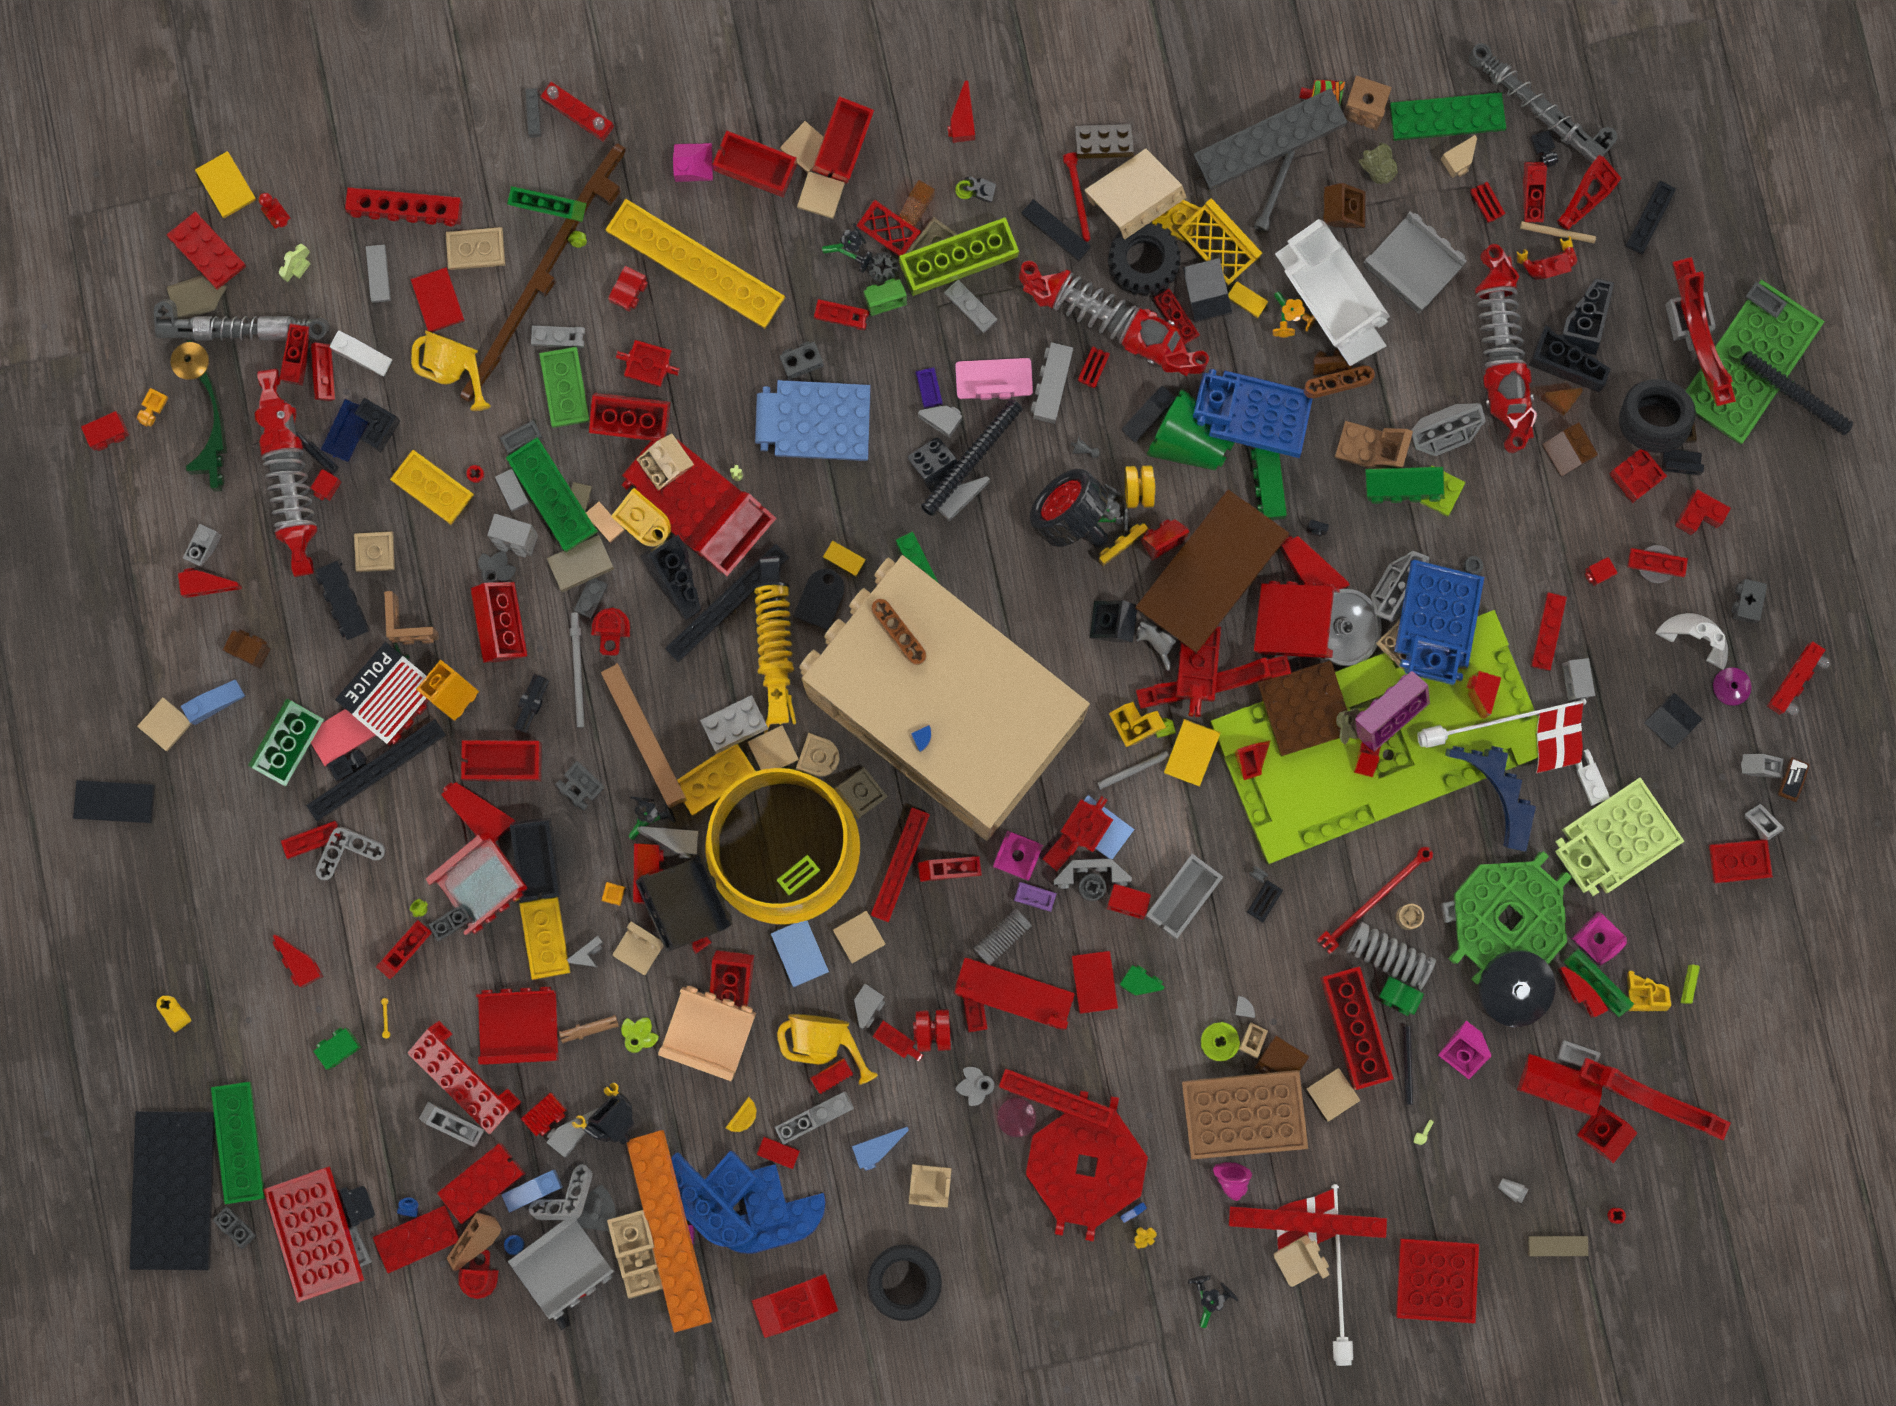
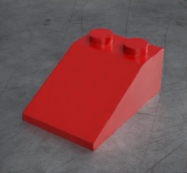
M1167 519L1159 524L1160 528L1157 530L1150 529L1145 532L1141 542L1151 559L1155 560L1184 543L1190 532L1188 528L1176 519L1172 521Z
M716 950L712 959L710 993L716 995V999L722 1001L723 999H729L735 1002L734 1005L748 1006L754 955Z

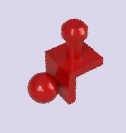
M262 193L258 199L260 205L263 206L260 208L275 229L285 227L288 220L291 219L276 198L273 199L269 193Z

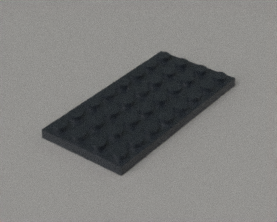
M135 1111L129 1270H210L215 1133L214 1112Z

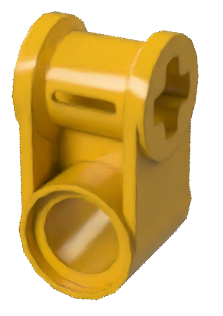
M162 996L157 1000V1009L175 1033L192 1021L174 997ZM164 1001H170V1002H171V1003L169 1004V1007H170V1008H164V1007H163V1006L165 1005V1002H164Z

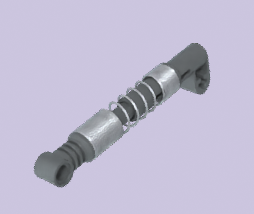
M162 300L154 307L155 334L157 338H191L196 341H212L214 338H220L221 341L223 338H230L232 341L233 338H240L242 341L244 334H250V340L252 341V334H258L260 341H286L290 323L309 327V338L320 339L329 331V323L324 318L308 319L307 321V319L297 320L289 316H260L259 318L255 316L251 322L247 316L243 319H239L237 316L233 319H229L227 316L223 319H219L217 316L214 318L211 316H195L190 319H178L177 306L172 300ZM165 306V309H169V312L166 313L162 308ZM165 315V317H171V319H161V317ZM245 318H247L248 323H244ZM315 324H320L322 326V333H318L315 331Z

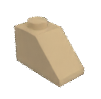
M1475 135L1444 153L1440 159L1452 178L1457 175L1461 177L1469 171L1468 168L1472 163L1477 141Z

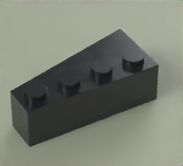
M1545 325L1538 338L1529 366L1600 393L1605 386L1611 369L1593 356H1588L1581 351V348L1572 345L1565 340V337L1556 334L1550 327Z
M339 559L316 569L317 574H315V578L318 584H322L324 587L323 596L326 602H330L333 609L330 611L334 620L338 619L340 623L338 629L341 636L350 640L369 632L370 629L361 607L357 606L356 602L358 600L352 588H349L350 580L344 570L342 571L340 566L343 563Z

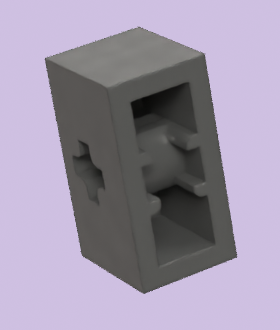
M1744 579L1737 584L1735 589L1737 600L1733 603L1731 610L1734 613L1733 619L1754 624L1760 621L1767 584Z

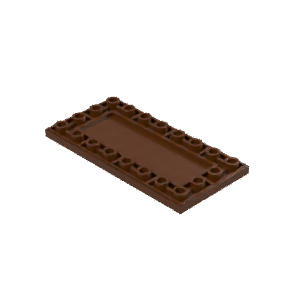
M1228 489L1135 609L1197 654L1287 539L1289 532Z

